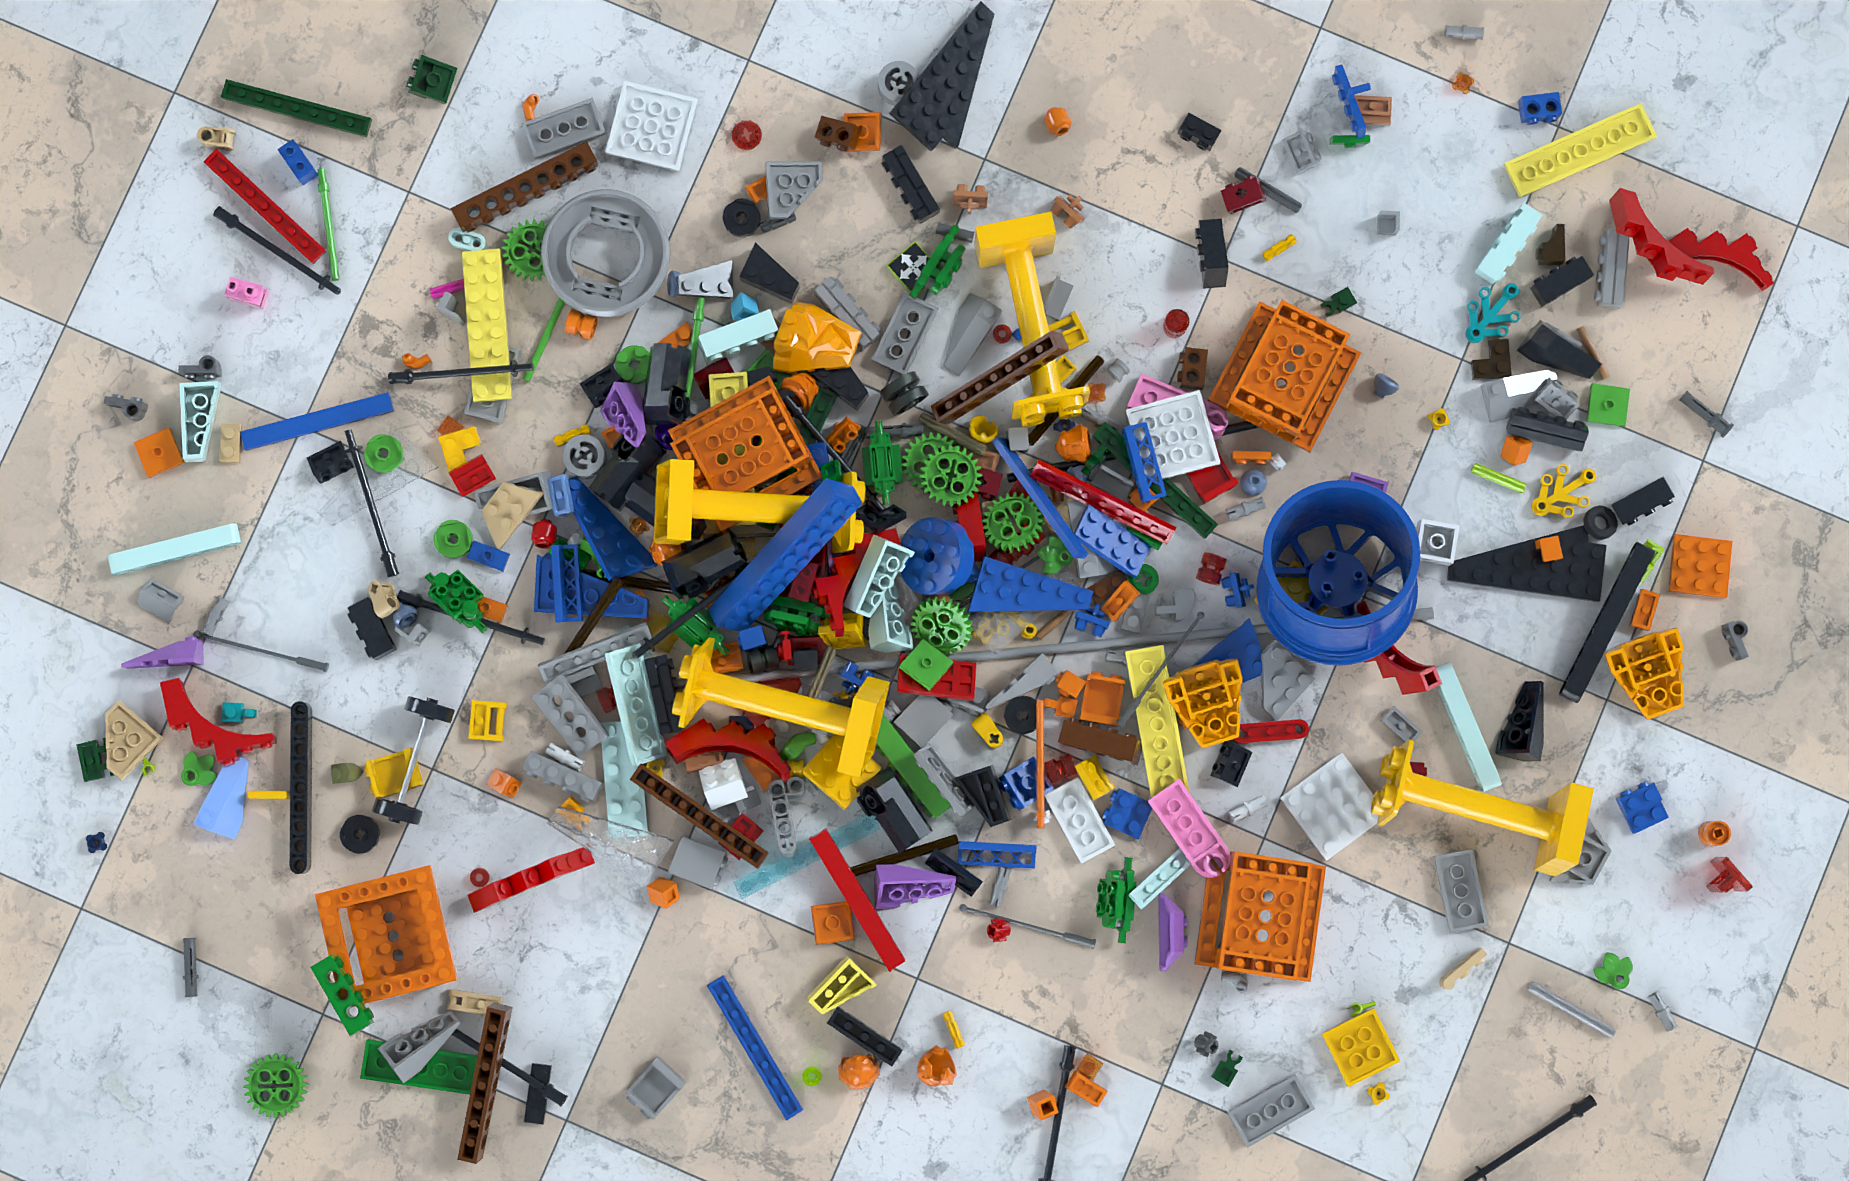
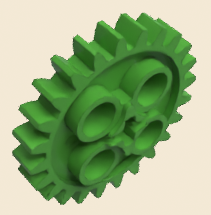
M533 219L532 224L526 220L524 226L519 222L518 229L512 227L513 234L507 232L510 239L503 240L507 246L502 247V250L507 253L502 256L508 259L505 264L507 266L511 265L509 270L511 272L516 270L515 275L517 277L522 274L523 280L529 276L530 280L533 281L534 276H537L539 281H541V275L544 274L546 277L541 256L533 251L530 252L519 241H523L532 249L536 248L541 254L542 240L548 224L544 227V222L541 220L538 225L535 219ZM528 234H535V238L532 241L526 240ZM519 249L525 250L524 255L521 257L516 256V252ZM535 259L541 260L540 265L537 267L531 266L532 261Z
M930 432L929 438H927L925 434H922V440L915 437L916 444L909 442L912 447L911 450L905 448V451L909 454L908 456H902V458L907 460L906 463L902 464V466L907 467L903 474L910 475L906 480H913L912 487L917 484L919 485L918 491H921L923 487L927 488V486H921L925 479H921L920 475L925 474V472L918 473L915 470V465L918 462L923 463L924 460H930L924 454L925 446L931 445L933 449L937 450L944 446L945 450H948L949 445L952 446L954 440L947 442L948 436H944L941 439V434L938 433L935 438L933 433ZM956 460L952 461V466L949 475L946 474V476H948V482L946 486L948 490L950 489L949 483L952 481L953 478H955V476H953V473L956 465ZM941 461L938 463L941 469L949 467V463L946 465L942 464ZM957 467L958 471H963L962 468ZM942 479L938 482L934 481V485L938 488L945 485Z
M949 445L948 450L941 446V452L934 449L935 456L928 454L930 461H923L927 467H921L920 469L922 472H925V474L920 475L921 479H925L921 486H927L924 493L930 492L929 499L935 497V504L941 500L942 507L946 505V502H949L950 508H952L954 502L959 507L961 500L968 503L967 496L972 499L974 498L972 491L978 492L975 485H981V482L977 480V478L982 477V474L977 473L981 466H975L978 459L971 460L973 453L967 456L966 448L960 452L959 446L955 450L952 449L951 445ZM941 460H946L949 463V467L941 469L938 463ZM956 460L953 476L956 478L952 479L949 492L946 493L945 490L948 482L946 474L949 475L952 461ZM965 465L968 472L961 474L958 472L957 467ZM938 478L942 479L945 483L941 488L934 485V481ZM955 483H960L963 486V491L955 492L952 487Z
M1014 492L1013 497L1006 493L1005 499L999 496V502L993 500L994 506H987L990 512L984 513L987 519L982 520L985 525L983 530L986 532L985 536L989 539L990 544H994L996 549L1001 547L1003 552H1005L1009 548L1012 553L1014 548H1017L1020 552L1021 546L1028 549L1027 543L1034 545L1033 538H1040L1037 532H1043L1041 526L1045 525L1044 515L1034 501H1032L1030 495L1025 499L1024 493L1019 497L1016 492ZM1022 508L1019 512H1014L1016 509ZM1006 509H1009L1021 532L1020 536L1015 531L1006 513ZM1005 517L1002 521H997L999 518ZM1029 523V526L1025 528L1022 527L1024 524ZM1013 532L1010 536H1005L1007 533Z
M935 596L933 601L928 598L926 603L922 601L920 606L916 607L910 623L913 625L911 632H916L914 639L920 638L919 643L924 639L941 653L944 651L946 656L949 655L950 650L953 654H956L957 650L962 651L963 647L967 646L968 640L972 636L973 628L970 626L973 621L968 620L970 614H964L965 607L958 608L959 602L954 605L952 604L953 599L946 602L945 597H943L939 601L938 597Z
M274 1053L273 1059L268 1054L266 1055V1061L262 1057L259 1058V1064H252L254 1070H247L251 1076L244 1078V1080L249 1082V1084L243 1086V1088L249 1089V1092L245 1093L244 1096L251 1097L247 1103L254 1102L255 1104L252 1109L254 1110L259 1107V1114L266 1111V1117H270L272 1112L274 1118L279 1116V1112L282 1117L286 1116V1110L289 1113H293V1107H300L297 1101L302 1102L305 1100L301 1095L308 1093L307 1090L303 1089L304 1086L309 1085V1083L303 1082V1079L308 1077V1075L301 1074L305 1068L298 1069L297 1067L300 1062L292 1063L293 1057H289L286 1060V1054H282L279 1058L278 1053ZM283 1070L289 1072L290 1077L288 1080L282 1078ZM264 1071H268L270 1074L268 1081H265L262 1077ZM276 1082V1084L293 1083V1086L260 1088L259 1084H272ZM264 1090L270 1093L268 1101L264 1100L262 1096ZM283 1090H287L290 1093L288 1100L283 1099Z

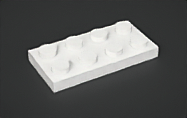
M1078 777L1044 795L1081 864L1115 846Z

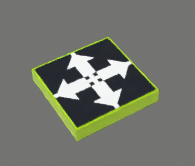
M915 241L887 265V268L907 291L911 293L915 286L914 284L930 257Z

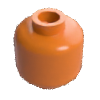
M1052 107L1044 117V122L1049 132L1053 135L1062 136L1071 127L1072 122L1064 108Z

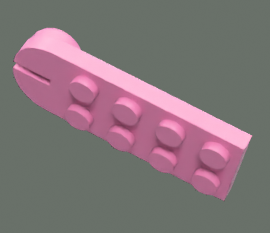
M1141 373L1126 409L1183 395L1187 392ZM1202 399L1214 441L1218 440L1227 427V414L1220 406Z
M1180 779L1147 800L1198 874L1208 878L1221 875L1211 863L1210 859L1212 858L1222 872L1226 871L1230 864V852Z

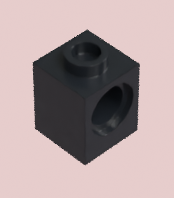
M817 646L794 647L790 662L791 665L795 666V670L818 669Z

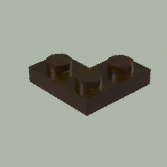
M1509 339L1489 340V359L1471 361L1472 380L1511 377Z

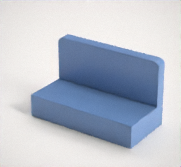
M562 474L548 478L547 482L554 516L568 517L569 513L574 512L568 476Z

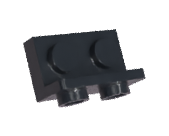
M1188 112L1177 134L1187 142L1192 141L1196 143L1199 149L1211 151L1222 130Z
M611 363L581 382L580 386L593 406L598 408L604 404L614 382H623V380Z
M341 441L307 457L311 471L320 484L354 468Z
M1225 741L1220 748V754L1212 767L1210 776L1238 787L1253 752L1235 743Z

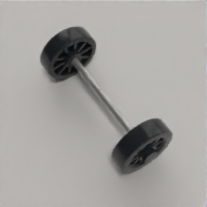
M408 696L404 710L420 714L419 716L424 719L398 801L376 798L372 812L389 817L391 822L400 824V821L419 825L423 811L403 803L429 719L451 723L455 710L438 705V700L427 697L425 701Z

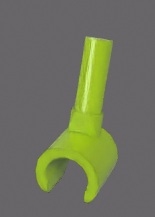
M145 757L142 760L144 764L142 772L147 776L149 774L146 767H151L152 772H155L156 767L154 764L149 763Z
M1375 1001L1366 1004L1355 1002L1347 1009L1353 1008L1355 1012L1350 1016L1355 1017L1362 1010L1376 1006Z

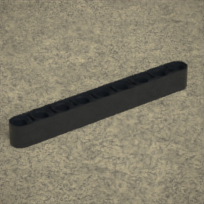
M1639 542L1633 545L1560 689V696L1575 703L1580 701L1655 553L1654 549Z
M297 701L291 706L290 870L295 874H306L311 869L312 707L306 702ZM304 705L305 713L300 716L298 708ZM303 724L305 732L300 735L297 730ZM300 744L305 746V751L302 754H299L297 751ZM300 763H303L305 771L300 774L297 771V767ZM302 782L305 785V790L299 793L297 786ZM300 802H303L305 805V809L302 812L297 810V805ZM300 821L305 825L302 832L297 830V824ZM299 841H303L305 845L302 851L297 849ZM299 860L304 862V868L301 871L296 866Z

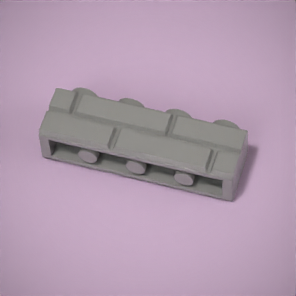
M1607 229L1600 236L1599 244L1602 246V253L1600 252L1598 255V264H1601L1600 271L1596 275V282H1599V288L1595 291L1594 300L1597 301V307L1620 309L1624 304L1630 237L1618 234L1615 229Z
M829 277L814 290V294L833 316L862 333L858 346L864 351L880 337L879 331L881 329L874 321L871 323L866 318L868 314L862 307L858 308L854 304L856 302L855 298L850 293L846 294L842 290L843 284L837 278L834 280L832 277Z

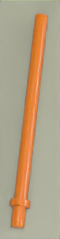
M1043 700L1036 701L1037 813H1035V817H1037V829L1045 828L1044 817H1046V813H1044Z

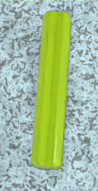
M1478 463L1472 466L1471 473L1519 493L1525 491L1526 483Z

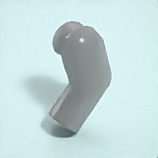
M1222 972V982H1232L1240 993L1247 991L1248 983L1240 973Z

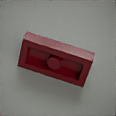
M726 357L694 373L693 377L705 399L710 398V374L735 373Z

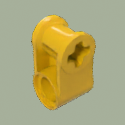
M986 712L970 723L991 748H999L1003 744L1001 732ZM991 735H994V736H997V735H998V736H999V738H998L999 743H997V744H996L995 742L990 743V741H991V737H990V736H991Z

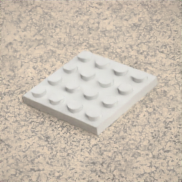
M624 81L605 153L679 172L698 102L697 98Z
M1200 390L1125 410L1129 426L1147 422L1162 480L1220 464ZM1143 427L1134 429L1135 437L1142 441L1145 436ZM1142 445L1139 450L1140 456L1147 459L1150 451ZM1147 464L1144 468L1145 474L1152 478L1155 473L1154 467Z
M1343 753L1338 754L1280 797V800L1325 861L1376 825L1379 816L1371 813L1373 793Z

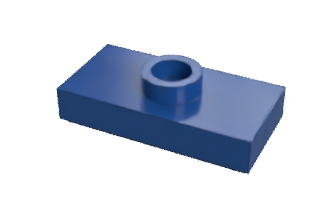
M473 541L467 559L504 572L510 554Z

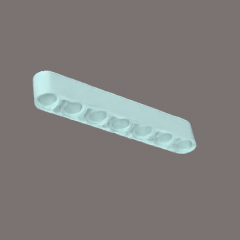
M229 524L108 555L111 574L120 575L241 544L237 524Z
M1448 662L1436 667L1442 682L1441 685L1437 686V689L1479 788L1484 793L1501 786L1499 774L1452 665Z

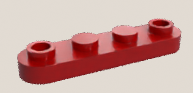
M1301 719L1240 724L1239 730L1244 732V736L1242 738H1234L1233 740L1242 744L1301 739L1308 734L1309 726L1306 721ZM1296 726L1301 727L1302 730L1300 733H1297L1295 731Z

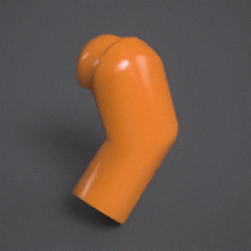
M537 94L529 95L522 105L526 121L535 118L533 110L540 100Z
M410 353L402 356L403 364L415 370L432 362L428 354L420 358L411 356Z

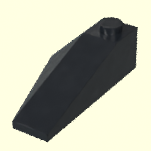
M1542 320L1536 324L1517 349L1519 353L1532 362L1587 379H1591L1602 365V363Z
M1525 681L1515 700L1516 706L1512 714L1508 715V722L1504 730H1501L1498 735L1495 754L1523 762L1541 761L1544 745V682Z

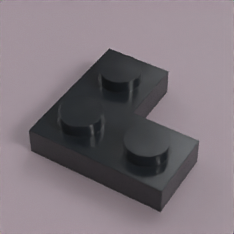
M865 504L856 510L855 520H862L863 525L878 534L906 519L907 515L906 511L895 504L880 512Z

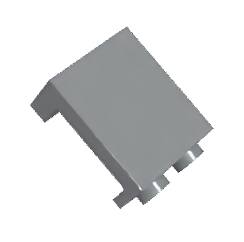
M918 695L894 721V724L921 749L954 715L951 712L953 708L946 702L942 704L936 696Z
M682 836L668 873L713 889L720 882L721 876L718 874L720 869H724L727 864L728 858L725 857L727 853Z
M658 1056L625 1092L627 1095L626 1099L634 1106L637 1104L642 1109L640 1112L649 1119L651 1117L655 1119L687 1082Z

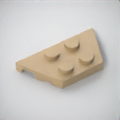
M503 482L481 511L498 549L504 547L542 497L543 492L533 491L523 486H515L509 482Z

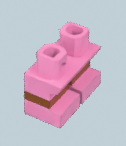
M230 277L224 295L231 300L264 309L269 290L264 289L262 285Z

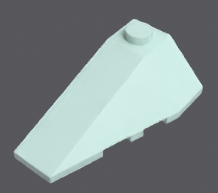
M894 582L892 587L888 588L883 594L884 598L870 617L869 623L870 649L883 653L913 650L911 629L909 625L906 626L903 615L906 614L904 608L901 609L897 600L899 593Z

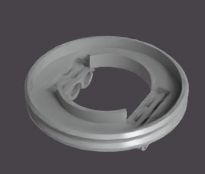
M600 189L580 194L558 209L545 230L541 246V258L548 282L555 293L566 304L577 311L591 316L614 317L640 308L657 293L664 282L669 268L670 246L667 233L660 218L649 205L636 196L623 191ZM589 224L621 230L622 232L627 231L635 234L639 240L640 258L637 267L627 279L619 283V286L580 278L573 267L571 251L574 240L580 231Z

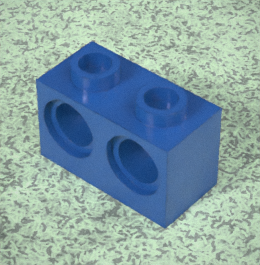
M1559 92L1522 96L1518 100L1521 123L1534 125L1539 123L1538 121L1546 120V123L1557 121L1562 115ZM1546 105L1552 106L1553 112L1548 111ZM1527 107L1533 108L1535 114L1529 113Z
M294 139L277 149L302 185L318 176V173Z
M761 625L739 631L740 636L736 637L739 648L741 650L744 649L745 652L753 649L759 650L764 646H768Z

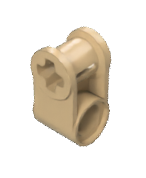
M207 126L201 127L198 130L197 138L205 147L226 151L234 150L232 144L233 137L236 135L235 130ZM206 134H211L209 140H203Z
M371 581L368 592L373 603L374 612L378 617L386 618L400 606L394 586L390 582Z

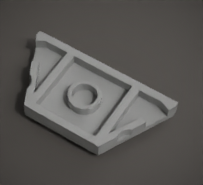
M1589 817L1579 864L1558 876H1551L1550 882L1589 885L1595 883L1612 850L1603 841L1601 834L1590 822Z

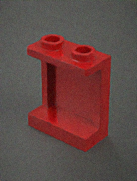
M1219 452V465L1186 473L1203 504L1239 484L1236 477L1233 478Z

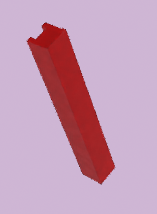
M827 828L810 836V842L888 971L891 972L892 969L906 962L905 957Z

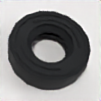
M1599 505L1592 507L1585 513L1583 525L1591 537L1603 540L1611 537L1616 532L1618 520L1611 509ZM1596 516L1604 518L1606 521L1605 529H1600L1596 526Z

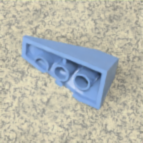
M240 757L239 761H235L236 764L223 765L201 806L194 825L236 839L243 823L245 786L247 784L249 760Z

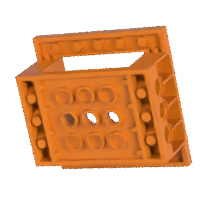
M1282 299L1277 309L1259 301L1208 402L1216 404L1222 409L1310 453L1362 352L1346 345L1350 336L1349 333ZM1265 327H1266V330H1265V332H1264V334H1263V336H1262V338H1261V340H1260L1258 346L1256 347V349H1255V351H1254V353H1253V355H1252V357H1251V359H1250V361H1249V363H1248V365H1247L1245 371L1243 372V374H1242V376H1241V378H1240V380H1239V382H1238V384H1237L1235 390L1232 391L1233 388H1234V386H1235V384L1237 383V381H1238V379H1239V377H1240V375H1241V373H1242V371H1243V369H1244V367H1245V365H1246L1248 359L1250 358V356H1251V354H1252V352H1253V350H1254V348H1255V346H1256V344H1257V342H1258L1260 336L1262 335V333H1263V331H1264V329H1265ZM1300 346L1304 353L1296 355L1293 352V348ZM1292 363L1295 366V370L1293 372L1286 371L1285 364ZM1277 380H1284L1286 387L1284 389L1278 388L1276 386Z
M770 376L668 430L673 439L670 445L679 460H694V489L746 492L792 466L797 469V472L758 493L793 495L822 479L815 460ZM754 436H761V445L753 446L752 439ZM743 445L745 447L743 455L738 456L735 454L736 446ZM721 454H726L728 457V461L724 465L718 463V457ZM715 520L720 531L742 522Z
M1229 851L1231 859L1226 871H1231L1220 949L1215 948L1225 872L1220 870L1213 858L1210 859L1215 869L1221 875L1212 878L1206 877L1194 964L1228 971L1311 982L1326 866ZM1268 890L1273 893V899L1270 902H1266L1263 899V893ZM1263 910H1267L1271 914L1267 922L1262 921L1260 918V913ZM1260 930H1265L1268 933V938L1265 941H1260L1257 937Z
M431 865L315 894L328 955L335 954L340 956L345 965L343 969L354 980L338 911L340 908H347L364 984L356 986L354 980L353 986L356 991L359 990L363 995L364 1001L362 1002L364 1004L458 980ZM389 911L395 916L394 921L391 923L385 920V914ZM393 930L399 934V939L396 942L389 939V934ZM397 949L403 952V958L400 961L395 960L393 957ZM332 971L334 981L336 982L338 980V974L337 972ZM344 988L340 991L342 999L348 997V991Z

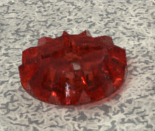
M742 120L735 124L732 130L734 144L743 150H751L757 147L762 139L760 127L751 120ZM744 128H746L748 132H752V134L749 135V142L745 136H741L744 134Z

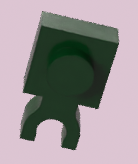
M1346 287L1331 295L1332 301H1325L1320 306L1321 308L1325 306L1330 307L1331 311L1325 314L1326 317H1329L1336 309L1341 313L1356 305L1357 301L1349 287Z
M1102 443L1085 463L1081 472L1087 476L1097 464L1101 465L1107 457L1105 452L1108 447Z
M1230 1049L1226 1056V1062L1220 1060L1211 1075L1212 1078L1227 1087L1230 1086L1238 1072L1234 1068L1235 1065L1239 1064L1243 1059L1239 1055L1236 1060H1232L1231 1055L1233 1051Z

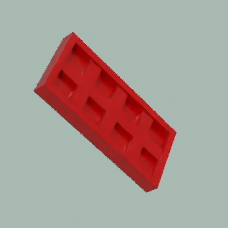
M900 654L899 666L908 655ZM952 660L953 665L930 691L898 667L897 692L973 701L975 697L976 663Z

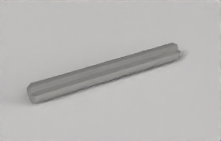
M1536 982L1529 984L1528 991L1605 1036L1612 1038L1615 1035L1616 1029Z

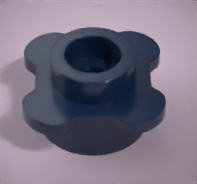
M1060 419L1053 425V429L1060 433L1064 430L1069 431L1076 426V423L1070 419Z
M98 832L96 835H87L86 841L90 853L107 849L103 832Z

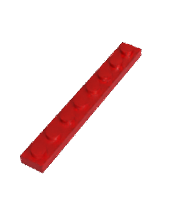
M215 149L203 161L313 265L326 252L318 242L219 150Z
M1039 459L1030 474V478L1087 506L1090 504L1098 511L1165 544H1168L1176 530L1175 526Z

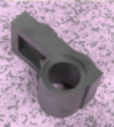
M205 355L199 360V365H179L178 373L185 376V379H196V376H204V379L212 380L215 379V376H222V369L218 360L210 355ZM213 361V367L207 370V363Z
M112 394V397L105 396L104 404L109 407L122 408L124 415L131 420L140 421L145 417L148 405L142 402L143 399L131 397L128 400L123 399L124 396ZM137 407V413L131 416L132 408Z
M1732 621L1721 625L1722 635L1725 640H1728L1730 645L1729 652L1736 661L1749 657L1741 639L1748 633L1747 624L1743 621ZM1735 625L1740 628L1739 635L1733 631Z

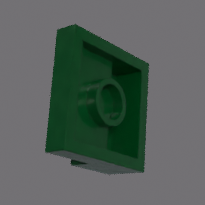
M424 55L419 56L418 59L415 58L412 64V69L415 70L413 77L409 76L406 87L409 88L408 93L446 104L457 68Z

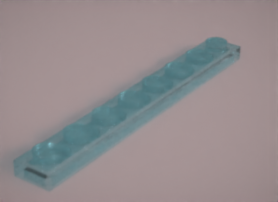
M864 815L830 832V835L840 850L878 831L880 827L873 815L871 817ZM809 843L799 848L794 856H783L733 883L741 899H744L821 860L812 843Z

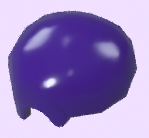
M678 424L656 426V441L663 449L673 450L670 445L673 439L668 430Z

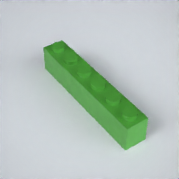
M883 714L876 742L878 745L876 750L882 757L886 755L890 760L887 764L889 767L891 766L894 772L898 771L902 777L899 780L905 787L910 786L914 791L911 795L917 803L921 801L924 804L925 808H923V811L929 818L933 816L936 819L948 810L951 804L940 795L935 783L929 781L925 770L916 764L915 757L913 756L914 753Z

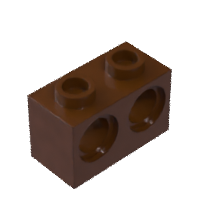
M821 116L815 138L820 141V145L825 147L834 145L837 146L838 150L847 152L848 149L855 151L861 129L852 123ZM832 129L831 134L826 136L827 132ZM849 134L848 138L843 141V137Z
M1185 347L1184 351L1180 352L1179 363L1182 364V370L1178 371L1177 382H1180V388L1203 390L1208 349ZM1188 356H1196L1198 362L1191 363L1188 360ZM1193 374L1196 377V381L1189 382L1186 379V375Z

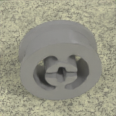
M894 61L885 65L880 71L878 91L885 102L895 106L904 95L902 93L905 92L907 87L906 76L911 79L912 84L919 75L912 65L904 61ZM895 73L892 75V80H890L891 91H889L885 86V80L889 75ZM898 81H901V84L899 86H896V83H898Z
M578 435L570 439L563 449V462L573 475L582 479H589L597 476L607 462V453L604 446L595 437ZM584 444H590L596 447L598 452V458L595 463L594 454L591 452L589 448L582 447ZM575 450V458L587 469H578L573 465L572 455ZM583 453L587 455V460L582 459Z

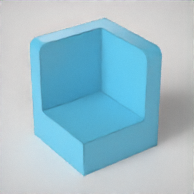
M742 292L730 304L732 319L735 321L759 313L756 299Z

